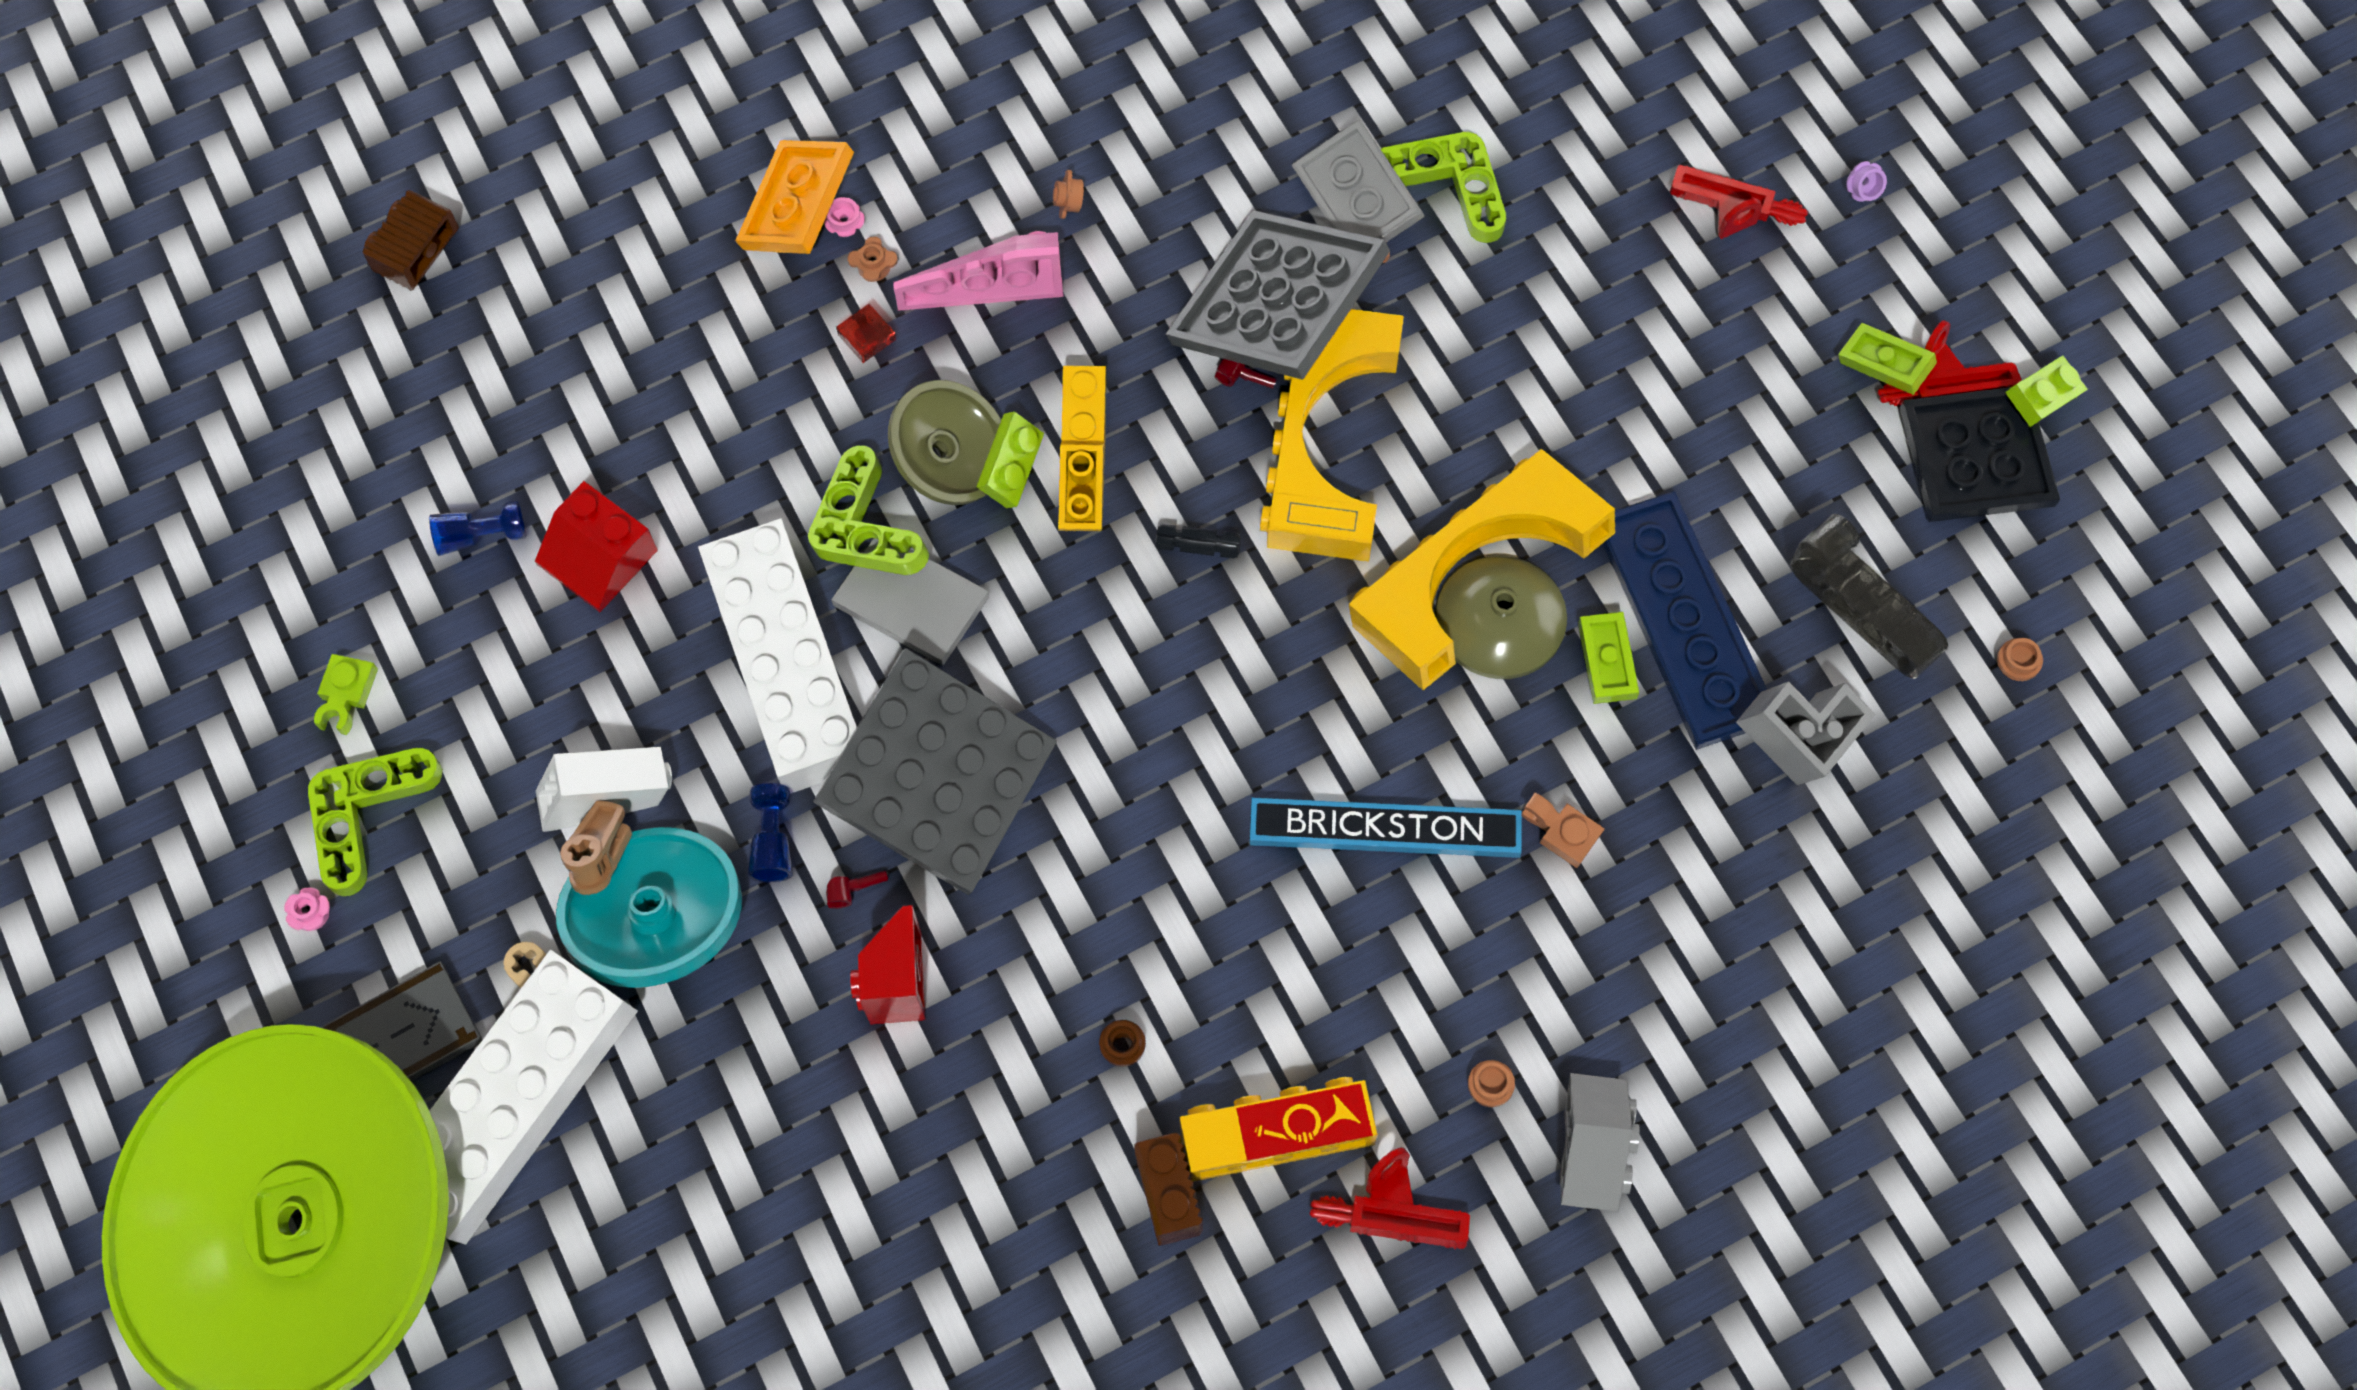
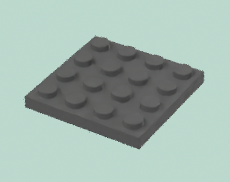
M1252 210L1169 328L1166 336L1174 346L1303 380L1390 250L1383 239Z
M905 648L861 719L813 803L969 895L976 887L1056 745L1057 740Z

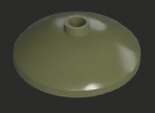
M948 380L924 382L902 396L891 413L888 424V444L892 459L907 483L923 496L948 505H964L975 502L987 495L976 486L1001 419L983 396L963 384ZM932 447H935L940 451L941 457H938L934 453Z
M1490 556L1467 563L1453 573L1440 592L1436 607V619L1444 632L1453 640L1455 661L1462 667L1488 678L1513 679L1537 671L1554 657L1561 646L1566 632L1567 610L1559 588L1540 568L1525 560L1514 557ZM1505 600L1512 607L1510 609H1501L1497 602Z

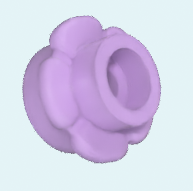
M1864 161L1854 167L1847 178L1846 186L1848 192L1852 193L1854 200L1872 201L1880 197L1884 192L1887 178L1877 163L1870 164V162Z

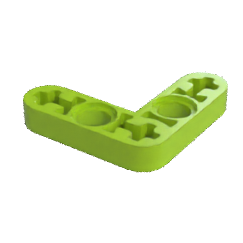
M1460 132L1381 148V151L1405 187L1452 178L1468 232L1476 241L1491 243L1502 236L1506 223V212L1486 146L1482 138L1477 134ZM1466 148L1469 154H1473L1472 167L1467 168L1466 156L1460 152V149ZM1430 154L1437 159L1438 163L1433 167L1425 168L1417 164L1415 159L1419 155ZM1403 159H1408V170H1405L1406 163H1403ZM1472 180H1479L1486 184L1488 190L1482 194H1473L1466 189L1465 185ZM1486 206L1487 219L1489 222H1494L1491 227H1487L1485 222L1480 221L1481 208Z
M857 445L848 449L839 460L809 529L808 540L815 553L826 561L900 575L918 573L927 564L929 553L923 540L917 533L862 522L880 480L882 466L875 452L870 447ZM854 468H859L857 473H855ZM848 495L856 497L855 502L848 509H835L837 502L842 497ZM833 534H836L839 539L832 538ZM870 538L879 540L877 547L869 553L858 552V548L863 541ZM824 539H828L826 544L822 542ZM910 548L914 549L913 553L909 552ZM898 552L906 553L904 558H901Z
M412 748L325 769L318 772L311 779L308 785V796L320 876L323 883L333 893L340 896H351L358 893L367 881V867L357 809L434 789L442 778V767L434 754L424 748ZM423 762L427 768L423 770V777L417 779L412 772L417 770V763ZM395 767H398V769L402 772V774L399 775V778L402 781L401 784H398L399 780L394 771ZM374 771L386 772L387 781L381 789L376 791L365 789L364 782L370 773ZM335 783L339 788L334 791L335 805L340 810H332L330 801L324 796V793L329 791V785ZM337 822L348 824L349 832L346 838L338 843L327 841L326 833L329 827ZM335 855H343L345 864L353 871L347 874V881L343 883L334 877L341 874L340 860Z

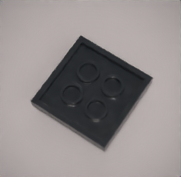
M2012 387L1903 400L1900 412L1929 522L2055 507L2059 502L2060 496L2040 424L2038 422L2031 427L2027 424L2005 393Z

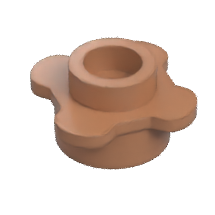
M1066 170L1063 182L1056 181L1054 185L1053 205L1060 206V219L1066 218L1067 211L1078 213L1082 206L1083 181L1081 179H1072L1071 170Z
M878 237L867 238L862 248L858 251H852L848 255L849 265L857 267L859 274L868 282H875L885 278L890 272V268L896 266L898 262L896 253L884 248L881 239ZM871 257L877 258L875 261H869Z

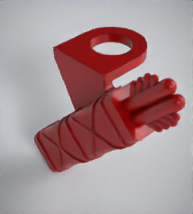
M1679 165L1677 167L1670 189V194L1677 196L1676 198L1680 197L1683 200H1691L1708 205L1709 207H1716L1718 209V235L1721 239L1757 224L1758 220L1766 222L1769 215L1774 216L1778 223L1783 222L1785 225L1788 223L1789 226L1797 225V223L1804 224L1806 222L1805 217L1808 215V211L1803 209L1799 202L1794 203L1793 200L1788 201V199H1783L1779 202L1773 200L1776 191L1740 182L1733 178L1723 177L1722 175L1701 171L1687 165Z
M1942 320L1931 334L1925 346L1926 350L1935 353L1937 363L1915 394L1912 395L1889 384L1879 389L1877 394L1880 396V402L1897 406L1898 404L1901 405L1903 400L2009 388L2021 382L2022 379L2016 364L2012 362L1965 368L1946 344L1950 323Z
M1403 1147L1397 1148L1385 1155L1372 1168L1366 1185V1192L1370 1195L1369 1198L1367 1196H1355L1353 1205H1347L1341 1197L1337 1200L1335 1196L1330 1198L1328 1195L1320 1197V1200L1311 1201L1310 1205L1313 1209L1309 1212V1215L1312 1218H1317V1222L1321 1223L1322 1226L1327 1224L1329 1227L1334 1225L1335 1228H1338L1344 1223H1350V1232L1359 1233V1235L1367 1234V1236H1380L1397 1239L1398 1241L1406 1240V1242L1412 1241L1414 1243L1432 1244L1454 1249H1464L1466 1247L1470 1225V1215L1466 1212L1426 1207L1420 1204L1414 1205L1407 1169L1410 1154Z

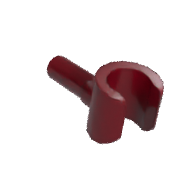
M1227 359L1222 360L1215 373V379L1228 387H1232L1239 377L1272 389L1277 380L1246 368L1245 364Z
M883 870L851 880L843 876L832 878L827 884V906L831 909L850 906L852 904V891H860V889L888 881L886 871Z

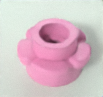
M841 197L833 200L824 225L830 233L836 232L840 237H849L855 234L856 229L862 228L865 217L863 212L859 211L860 207L855 201L850 198ZM848 218V220L845 222L841 221L840 219Z
M311 887L301 889L297 895L292 894L284 906V911L287 913L286 922L295 930H317L326 923L329 917L330 903L328 898L324 895L321 896L318 889ZM307 905L310 906L309 912L303 913V908Z

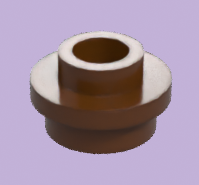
M1117 1020L1104 1028L1100 1035L1099 1046L1103 1057L1109 1063L1119 1067H1126L1136 1063L1143 1056L1146 1040L1142 1029L1137 1024L1128 1020ZM1122 1037L1129 1039L1132 1043L1131 1047L1126 1051H1118L1114 1047L1117 1039Z

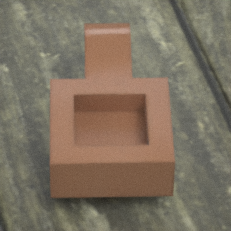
M1534 793L1522 812L1523 818L1546 832L1540 844L1575 868L1580 866L1604 831L1602 826L1568 803L1561 813H1558L1547 799L1537 793Z

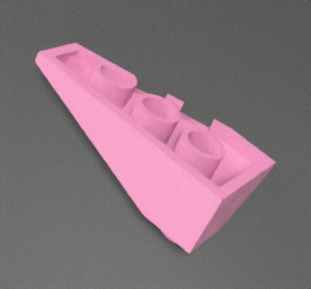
M1035 231L1027 235L1014 236L893 282L898 311L1063 297L1058 232L1046 233Z

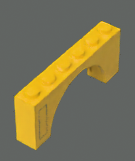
M1351 309L1303 380L1284 375V380L1291 381L1290 391L1281 392L1278 417L1285 418L1283 430L1275 429L1272 454L1279 455L1277 468L1269 467L1266 493H1273L1271 506L1263 505L1260 531L1267 532V548L1369 562L1377 504L1354 499L1328 483L1312 464L1304 445L1302 432L1306 419L1314 405L1336 385L1363 374L1396 373L1404 316Z
M1540 449L1529 459L1521 460L1514 467L1512 473L1498 484H1492L1486 488L1481 497L1471 506L1456 512L1449 523L1435 535L1425 537L1419 543L1417 549L1405 559L1394 562L1374 584L1360 589L1349 603L1352 627L1418 687L1425 690L1456 664L1453 640L1439 625L1433 612V604L1440 583L1460 559L1487 544L1515 538H1532L1553 542L1570 549L1584 559L1615 534V508L1544 450Z

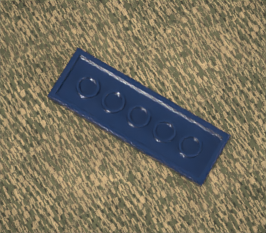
M1676 492L1666 493L1615 510V534L1607 539L1603 546L1695 750L1745 734L1746 732L1736 721L1762 691L1767 690Z

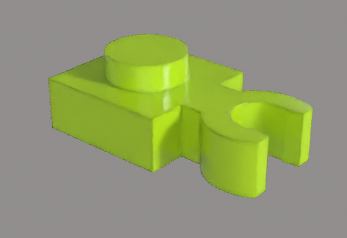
M336 654L331 655L317 692L322 700L327 701V703L317 709L314 715V723L320 730L325 731L329 719L339 716L336 726L337 730L343 735H347L353 725V719L350 714L351 707L364 709L378 671L373 662Z

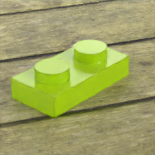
M1864 323L1860 324L1838 354L1841 364L1912 395L1915 394L1937 363L1935 353Z
M2063 355L2017 383L2005 393L2031 427L2088 389L2080 379L2076 369L2069 364Z
M1015 411L1004 413L976 487L1005 508L1017 507L1044 433Z
M1624 612L1580 617L1578 627L1593 704L1637 699L1639 687Z

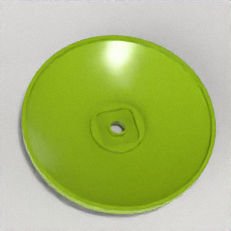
M290 1024L253 1029L223 1040L189 1061L157 1092L130 1132L114 1169L103 1217L102 1266L111 1311L118 1329L131 1353L143 1369L161 1387L166 1390H350L376 1370L394 1351L413 1325L429 1294L443 1253L448 1222V1174L444 1151L434 1120L414 1084L389 1058L363 1041L347 1034L315 1026ZM299 1209L302 1214V1224L299 1230L292 1234L289 1228V1219L293 1212Z

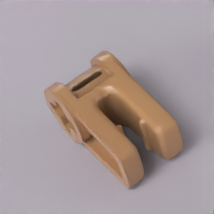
M607 801L595 802L569 840L562 846L560 851L563 865L570 870L569 880L576 892L582 895L596 894L604 890L610 883L611 877L632 836L631 828L627 824L622 823L625 817L623 806Z

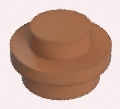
M2014 638L2002 645L1997 654V663L2002 673L2008 678L2015 681H2028L2034 678L2041 670L2043 656L2039 646L2034 641L2027 638Z
M1486 1060L1478 1063L1472 1069L1468 1078L1470 1095L1477 1103L1486 1107H1498L1505 1104L1511 1098L1515 1089V1079L1512 1071L1505 1064L1496 1060Z

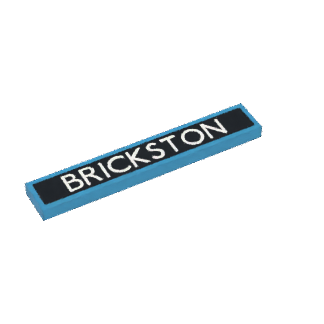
M1252 798L1250 845L1520 858L1522 810Z

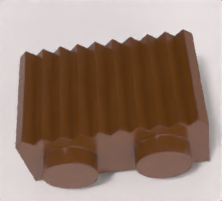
M407 190L405 196L401 197V200H396L391 205L387 220L382 223V227L378 228L377 231H373L368 236L362 253L372 271L412 291L458 230L459 226L450 209L411 190Z
M1171 1133L1135 1143V1156L1158 1246L1200 1236L1203 1231V1219L1201 1218V1210L1198 1208L1196 1191L1193 1190V1181H1191V1172H1189V1165L1186 1162L1184 1145L1181 1144V1135Z

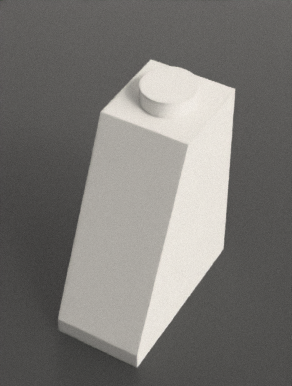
M661 747L554 754L536 789L542 831H554L579 825L597 801L619 804L623 806L625 813L658 806L666 791L672 785L671 767L668 762L664 763Z

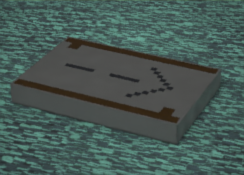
M441 961L319 1027L347 1034L367 1043L397 1065L411 1082L474 1048L483 1040L445 965Z

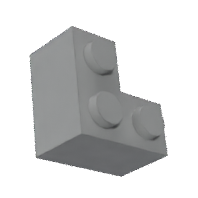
M1786 682L1762 691L1736 723L1796 785L1826 777L1876 714L1846 683L1820 691L1808 702L1790 682Z
M1570 1074L1564 1111L1566 1141L1559 1178L1561 1205L1619 1212L1622 1193H1630L1632 1165H1627L1629 1153H1637L1640 1128L1638 1124H1635L1637 1102L1636 1099H1629L1627 1080Z

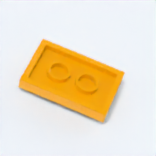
M780 140L735 240L738 245L746 251L810 254L854 154V151L847 142Z

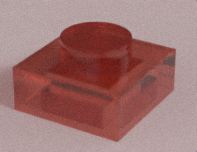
M870 304L836 326L838 336L862 363L896 341L894 330Z

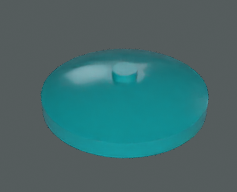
M671 827L637 830L632 832V836L611 877L610 883L604 890L592 895H582L572 888L569 877L567 878L557 902L556 925L561 941L571 960L579 969L592 978L620 987L641 988L661 985L675 981L699 969L724 947L734 932L742 908L741 886L736 870L728 855L720 846L707 837L693 831Z

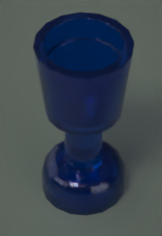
M518 501L502 505L501 515L473 519L470 512L430 514L429 516L431 537L438 556L476 546L478 542L477 536L505 532L507 538L511 540L526 538L524 519Z
M777 783L755 785L750 789V803L753 808L761 811V832L752 837L747 875L750 879L758 882L785 881L793 876L788 836L779 832V811L789 805L790 789L785 785Z

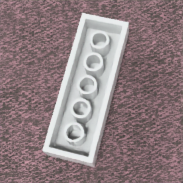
M782 518L698 546L785 796L825 782L857 727Z
M551 949L429 1111L437 1127L448 1174L449 1206L445 1238L467 1244L638 1012Z

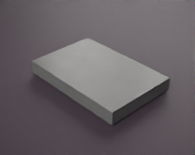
M1360 118L1292 164L1295 172L1334 229L1379 238L1388 242L1425 217Z
M874 538L864 553L873 551L877 547L879 540ZM898 552V554L900 555V557H901V558H904V555H905L906 553H899V552ZM928 559L925 567L912 575H900L854 566L831 601L834 607L944 666L988 600L989 593L984 588Z

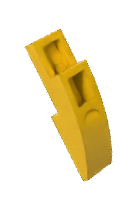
M1063 366L1059 531H1102L1106 442V366Z

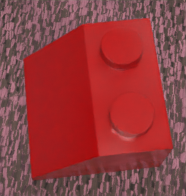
M583 481L554 511L535 563L598 612H601L651 559L658 549L646 526Z
M913 905L901 907L858 954V970H851L850 972L852 998H856L858 1011L864 1010L870 1025L925 1020L922 933Z

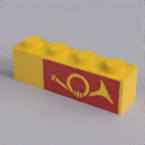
M1341 1077L1326 1082V1088L1307 1091L1306 1086H1296L1280 1091V1097L1261 1100L1260 1095H1250L1236 1099L1233 1102L1234 1106L1215 1109V1105L1205 1104L1190 1108L1187 1111L1188 1115L1180 1117V1130L1189 1172H1191V1181L1194 1182L1374 1146L1377 1139V1130L1365 1080L1353 1082L1352 1077Z

